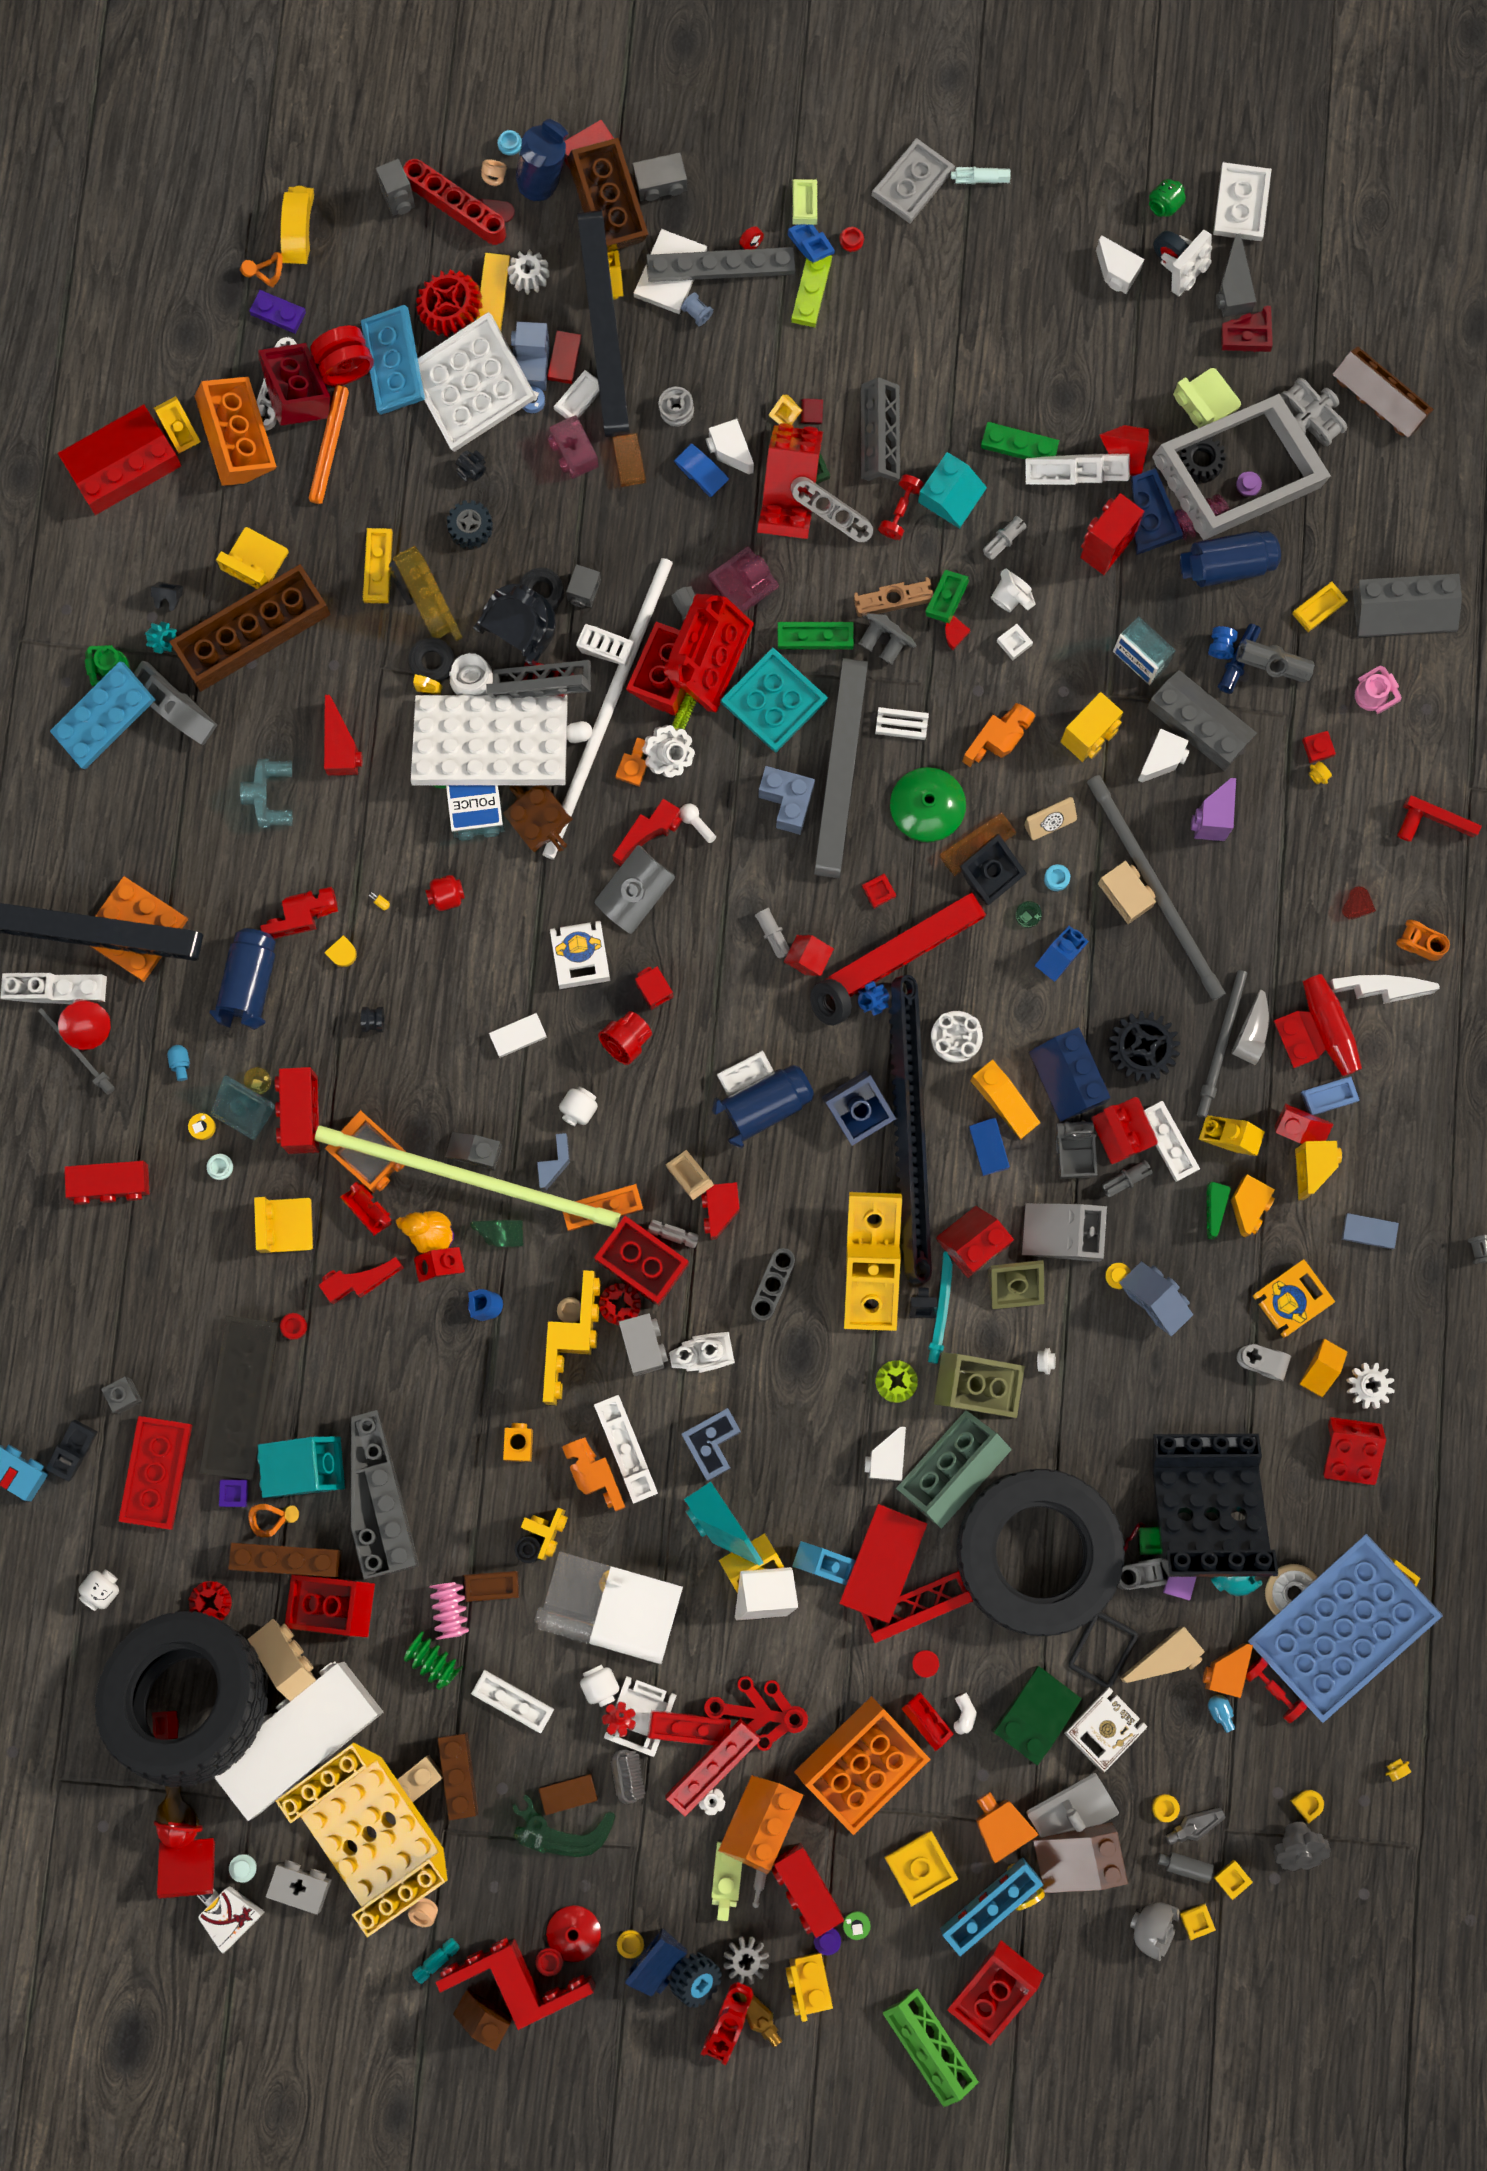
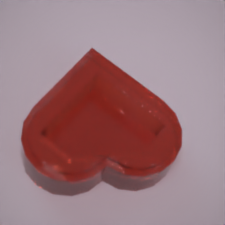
M1360 886L1350 891L1348 901L1342 908L1344 916L1351 920L1376 911L1369 892Z

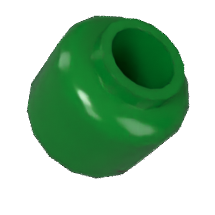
M1165 179L1157 185L1149 194V206L1152 212L1160 217H1171L1185 203L1186 196L1183 185L1171 179Z

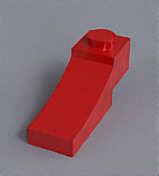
M663 799L650 819L640 814L613 854V861L622 866L637 845L642 846L661 834L668 836L670 831L675 832L682 821L680 809Z
M395 1257L376 1268L364 1272L344 1274L341 1270L338 1272L332 1270L322 1277L323 1282L319 1284V1287L334 1305L352 1291H355L362 1298L404 1269V1267Z

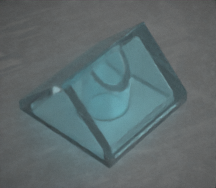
M225 1075L210 1115L255 1140L274 1111L275 1105L268 1099Z

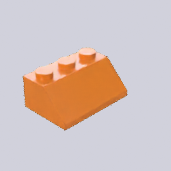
M751 1775L718 1851L768 1874L772 1869L803 1794L779 1783Z

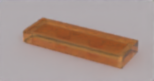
M1001 812L942 852L939 857L952 875L956 876L962 872L959 865L996 834H999L1004 842L1015 836L1017 832Z

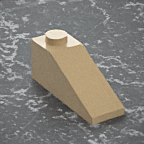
M1179 1626L1124 1673L1120 1679L1128 1683L1184 1670L1187 1667L1191 1670L1202 1661L1200 1656L1205 1651L1185 1627Z

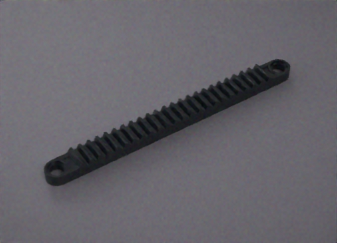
M911 975L896 977L892 981V1008L888 1012L893 1016L889 1020V1023L893 1025L889 1033L893 1034L890 1044H893L894 1048L890 1053L894 1055L891 1064L895 1065L891 1074L895 1075L892 1084L896 1086V1089L892 1091V1094L896 1096L893 1105L897 1106L893 1114L897 1116L894 1125L898 1127V1130L894 1132V1135L898 1137L895 1146L899 1147V1150L895 1153V1156L899 1157L896 1166L900 1168V1171L896 1173V1176L900 1178L897 1187L901 1191L898 1194H902V1223L900 1229L903 1230V1233L900 1235V1239L903 1240V1244L900 1245V1249L904 1251V1270L907 1280L910 1283L918 1284L930 1280L932 1261L919 995L916 980ZM903 982H904L905 985H906L907 994H905L904 991H903V987H902ZM917 1264L920 1267V1276L916 1273Z

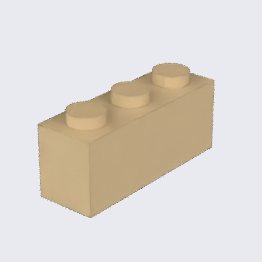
M272 1619L253 1634L248 1641L255 1648L259 1660L275 1687L291 1702L313 1684L316 1679L311 1673L313 1669L312 1664L305 1656H301L304 1652L295 1640H291L294 1637L292 1631L286 1624L280 1626Z

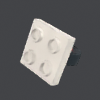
M1203 230L1194 241L1173 232L1164 231L1158 235L1153 243L1157 256L1162 260L1161 264L1172 272V292L1178 296L1185 290H1189L1194 285L1196 277L1201 272H1206L1211 264L1212 234L1206 230Z

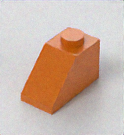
M1242 1643L1212 1661L1210 1667H1206L1204 1671L1203 1682L1206 1683L1205 1689L1241 1698L1253 1645Z

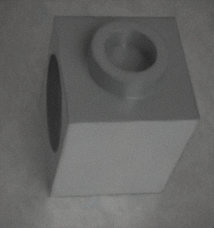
M576 564L566 591L567 599L572 605L580 608L585 606L592 608L601 582L600 572Z
M123 1377L101 1389L113 1413L121 1414L143 1402L132 1379L128 1377Z

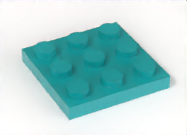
M772 648L721 699V704L776 753L828 701V697L778 651Z

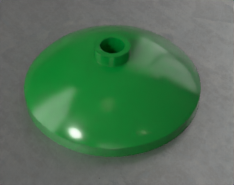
M919 768L905 774L895 785L890 799L891 816L898 829L909 838L920 842H936L952 835L961 825L966 811V798L961 785L949 773L937 768ZM932 797L934 802L928 804L925 802V798Z

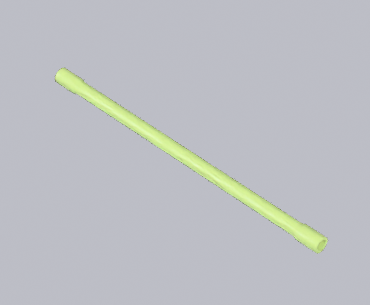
M319 1125L315 1134V1141L336 1147L341 1146L590 1219L595 1223L612 1228L617 1227L621 1214L600 1207L595 1208L373 1143Z

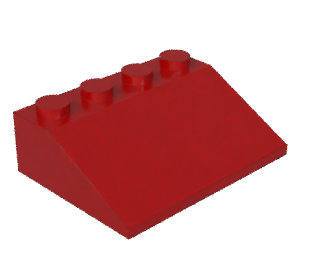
M144 404L58 452L59 457L94 515L99 514L181 467L177 455Z

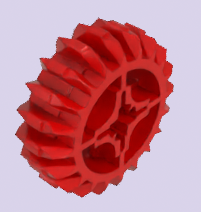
M450 269L447 275L440 271L439 277L436 278V276L432 275L430 283L424 281L425 289H419L421 297L416 298V303L418 304V307H416L417 313L427 329L431 332L434 331L439 336L442 333L449 337L451 332L456 334L460 329H464L468 324L473 323L474 317H480L479 309L483 308L481 302L482 294L477 283L469 275L465 276L460 270L455 274Z

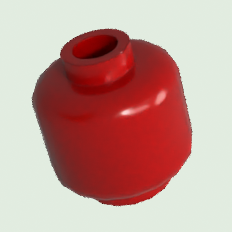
M453 875L432 879L430 881V889L425 890L429 905L434 904L438 911L459 907L461 900L465 899L460 879L456 880Z

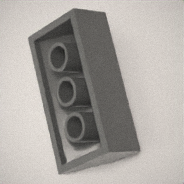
M1459 574L1361 579L1353 588L1358 638L1457 632L1459 629L1462 602Z
M1180 670L1165 682L1147 706L1148 710L1180 736L1188 740L1190 744L1224 771L1227 770L1257 735V732Z

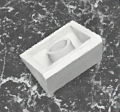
M791 1567L740 1571L735 1612L736 1620L788 1616L798 1608Z

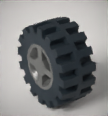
M467 500L462 501V505L457 503L455 509L451 508L449 511L450 515L447 516V527L451 539H453L456 545L460 544V547L464 549L466 546L469 549H473V546L480 548L481 543L486 544L488 537L491 538L493 524L488 509L484 508L480 502L476 504L474 500H471L470 503H467Z

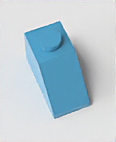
M801 1541L792 1567L847 1585L856 1560Z

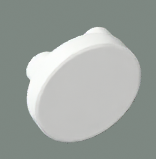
M951 1011L942 1014L935 1022L931 1031V1044L934 1051L942 1059L952 1063L970 1060L979 1051L983 1040L982 1029L978 1019L962 1011Z

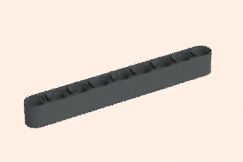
M843 658L814 874L817 876L840 878L868 661Z

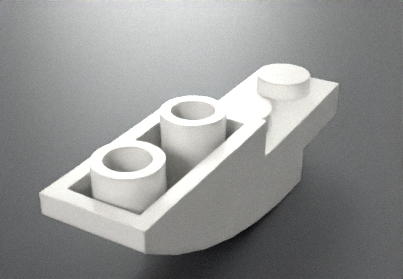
M2 973L0 999L55 1004H72L76 999L105 1002L107 976L102 974Z

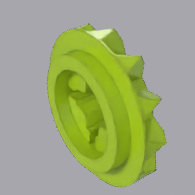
M900 1360L884 1364L876 1376V1387L879 1394L887 1401L894 1403L908 1400L915 1393L918 1385L917 1374L909 1364ZM903 1372L904 1375L901 1382L906 1389L896 1386L890 1391L892 1380L887 1374L897 1377Z

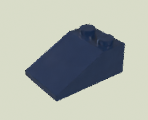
M662 1928L627 1971L625 1983L651 1997L656 1991L661 1994L670 1982L667 1977L673 1970H677L676 1965L678 1963L681 1964L683 1962L682 1959L687 1954V1949Z

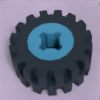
M698 1952L696 1955L692 1953L689 1954V1958L684 1957L682 1959L683 1962L676 1965L677 1970L672 1972L671 1976L673 1978L670 1979L669 1984L672 1985L670 1989L679 2000L688 2007L693 2006L696 2008L699 2004H706L705 2000H710L712 1993L717 1992L718 1989L716 1987L720 1985L721 1980L719 1978L722 1975L719 1967L707 1956Z

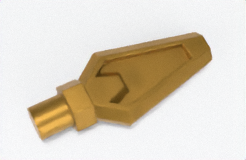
M740 1992L736 1994L739 2002L747 2000L744 1994ZM753 1995L745 2015L750 2028L762 2033L761 2035L764 2039H768L772 2046L776 2047L782 2042V2039L777 2034L778 2029L773 2025V2013Z

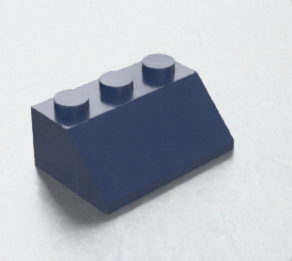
M1079 1027L1056 1036L1028 1052L1059 1122L1103 1105L1111 1098Z

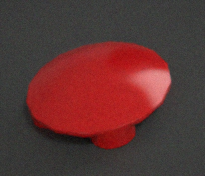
M76 999L61 1012L58 1021L59 1033L62 1039L73 1048L80 1050L93 1049L107 1039L111 1029L110 1016L99 1004L88 1000Z

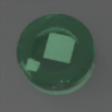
M1023 902L1017 908L1016 920L1022 927L1032 928L1039 923L1042 917L1041 908L1035 902Z

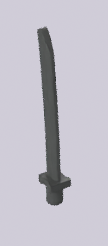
M40 1008L38 1011L60 1035L56 1023ZM67 1044L96 1077L93 1083L99 1088L101 1087L107 1095L112 1093L115 1087L109 1082L110 1078L104 1072L99 1074L77 1048Z

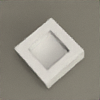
M1018 624L1014 625L997 639V643L1012 660L1033 644Z

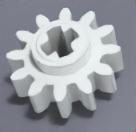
M1367 1363L1361 1364L1362 1372L1357 1368L1352 1369V1373L1356 1377L1349 1378L1346 1381L1353 1384V1388L1347 1390L1349 1394H1356L1353 1403L1362 1400V1408L1366 1409L1370 1406L1371 1402L1373 1408L1377 1409L1380 1407L1379 1400L1385 1404L1389 1402L1386 1394H1391L1395 1391L1392 1388H1388V1384L1394 1382L1393 1378L1386 1379L1385 1377L1388 1369L1378 1371V1363H1374L1371 1369H1369ZM1374 1382L1376 1388L1372 1390L1367 1389L1366 1383Z

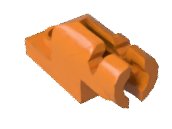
M1015 703L1001 720L992 715L964 754L962 762L969 767L975 761L979 763L985 756L986 749L1000 758L1008 755L1024 734L1023 729H1028L1033 722L1035 714L1025 706Z
M586 1438L576 1440L562 1447L566 1459L578 1458L576 1464L570 1466V1470L579 1490L588 1495L606 1487L607 1492L603 1493L608 1508L614 1507L615 1511L626 1508L607 1459L602 1458L595 1461L594 1458L597 1456L590 1448Z

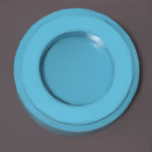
M1056 864L1050 866L1044 875L1045 885L1052 891L1064 890L1070 882L1069 870L1063 865Z

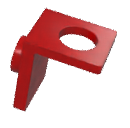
M459 1247L430 1250L414 1257L419 1283L437 1276L465 1272ZM424 1260L427 1262L428 1265L427 1274H425L422 1269V1263Z

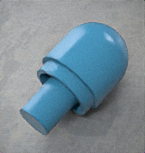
M174 1045L167 1053L169 1067L171 1071L176 1072L177 1081H184L188 1079L186 1069L189 1068L190 1064L188 1051L181 1045Z
M1223 1695L1212 1696L1208 1702V1708L1213 1719L1216 1720V1723L1222 1724L1225 1732L1234 1730L1235 1726L1231 1720L1234 1716L1233 1709L1228 1699Z

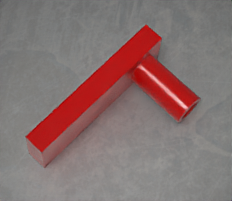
M1410 795L1403 805V808L1408 809V812L1397 837L1411 842L1423 816L1472 838L1479 834L1482 826Z

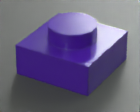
M220 1480L219 1507H247L248 1480Z

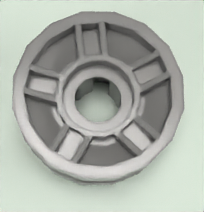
M675 386L668 388L661 394L658 403L662 419L667 424L678 427L690 422L694 414L692 396L686 389ZM674 404H679V405H681V408L679 409L678 407H677V408L674 407V408L672 409V406H673Z

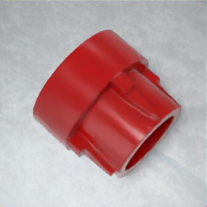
M631 1011L617 1022L611 1021L598 1033L599 1040L605 1050L615 1060L624 1065L631 1064L642 1053L641 1046L652 1036V1031L648 1024L638 1014Z

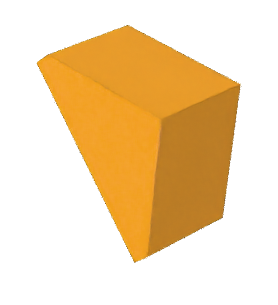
M1323 1339L1299 1385L1323 1397L1341 1373L1347 1351Z

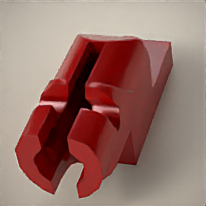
M332 886L319 889L317 899L312 891L282 900L285 920L281 918L270 919L266 921L267 924L260 925L261 931L270 934L274 939L316 930L315 916L319 919L330 913L338 912Z

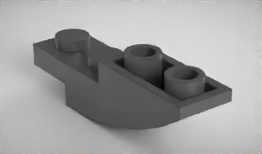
M141 661L133 674L156 699L150 706L180 731L199 744L204 745L217 727V724L189 696L175 689L149 662Z

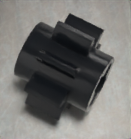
M468 450L463 452L456 460V465L458 466L456 469L458 471L457 474L465 482L469 478L473 481L479 480L487 469L484 466L486 463L485 457L477 450L473 454Z

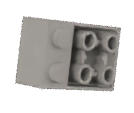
M1026 1203L1022 1255L1100 1262L1104 1259L1107 1206Z

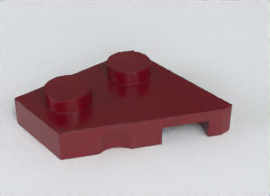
M1271 306L1263 307V310L1251 315V313H1248L1237 320H1230L1222 324L1221 350L1271 352L1273 346Z

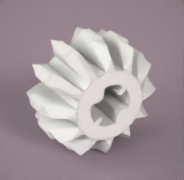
M530 249L527 255H523L519 251V259L511 258L512 266L507 268L510 275L509 281L511 285L515 284L518 292L525 288L527 295L530 289H534L538 293L539 285L545 287L547 284L546 278L550 276L547 269L548 262L542 260L540 253L532 256Z

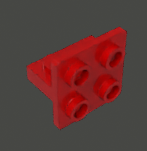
M1134 1097L1119 1105L1109 1106L1103 1109L1104 1112L1091 1118L1111 1164L1118 1163L1158 1144V1139L1138 1097Z

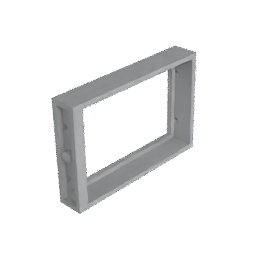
M1280 394L1163 443L1152 456L1156 467L1162 472L1169 488L1178 498L1181 508L1187 513L1194 529L1203 540L1318 490L1331 477ZM1265 414L1304 478L1215 516L1176 452Z

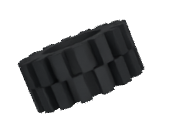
M1214 436L1188 446L1180 452L1179 458L1197 484L1200 480H1202L1203 484L1207 483L1208 479L1213 481L1216 475L1220 474L1225 463L1226 453H1223L1225 448L1224 446H1219L1220 441L1218 439L1215 442L1212 441ZM1197 451H1204L1210 455L1211 463L1205 467L1198 466L1193 461V454Z

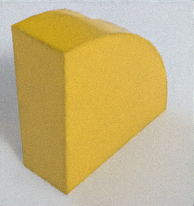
M415 674L413 684L417 692L441 695L442 685L440 683Z

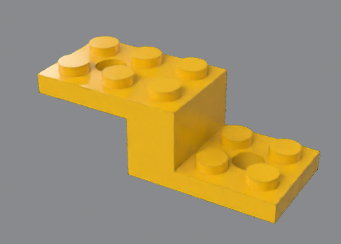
M849 1192L844 1329L897 1331L902 1194ZM872 1214H877L882 1220L877 1224H871L867 1221V1218ZM869 1299H874L879 1304L876 1308L869 1309L864 1303Z
M583 1270L580 1323L548 1322L543 1402L546 1405H557V1399H562L563 1384L558 1382L559 1373L564 1372V1357L560 1353L591 1354L592 1348H597V1333L593 1330V1322H598L599 1307L598 1304H595V1296H600L601 1280L596 1278L594 1271Z

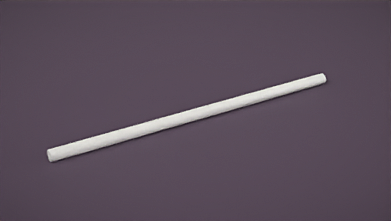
M661 558L629 637V640L635 642V646L626 666L619 664L592 729V736L588 739L562 804L570 816H572L673 564L668 559ZM568 824L562 829L561 833L559 834L561 838H563ZM552 842L546 844L542 855L549 859H554L558 850Z

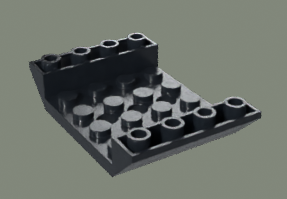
M1153 1434L1152 1475L1162 1563L1168 1577L1278 1576L1275 1550H1270L1259 1465L1262 1453L1259 1434ZM1182 1512L1188 1513L1192 1519L1189 1521L1181 1520L1178 1514ZM1212 1512L1218 1516V1519L1215 1521L1208 1520L1204 1514ZM1239 1512L1244 1515L1245 1519L1235 1520L1231 1514Z

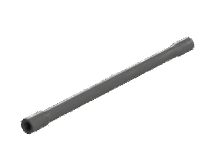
M1100 775L1094 776L1087 781L1093 795L1104 809L1144 881L1153 890L1156 896L1155 900L1199 974L1201 982L1212 1001L1221 998L1226 993L1219 980L1201 954L1111 798V793Z

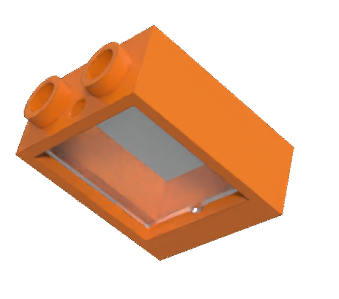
M361 1110L341 1131L346 1135L406 1152ZM328 1144L325 1148L373 1193L376 1190L382 1191L390 1182L388 1177L394 1171L399 1172L405 1166L341 1146L336 1147Z

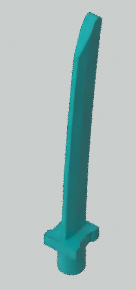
M946 1251L943 1253L932 1343L928 1347V1350H930L928 1362L932 1364H938L940 1353L944 1350L942 1343L947 1320L953 1268L951 1259Z

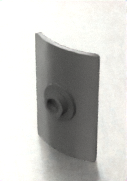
M637 845L596 898L595 904L614 923L629 934H632L673 882L675 876L651 857L642 846Z

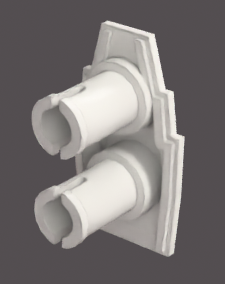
M729 1332L694 1336L692 1340L683 1342L682 1346L669 1352L672 1368L687 1369V1371L699 1370V1373L735 1363Z

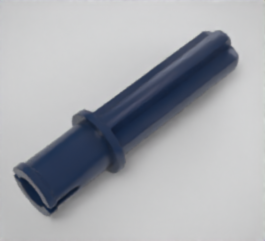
M1249 624L1241 641L1248 639L1256 642L1261 628L1255 624ZM1238 648L1231 662L1225 665L1226 671L1218 684L1220 691L1227 694L1233 693L1239 677L1244 674L1243 667L1245 663L1239 662L1236 659Z

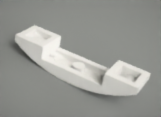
M619 1395L594 1404L633 1503L658 1494Z

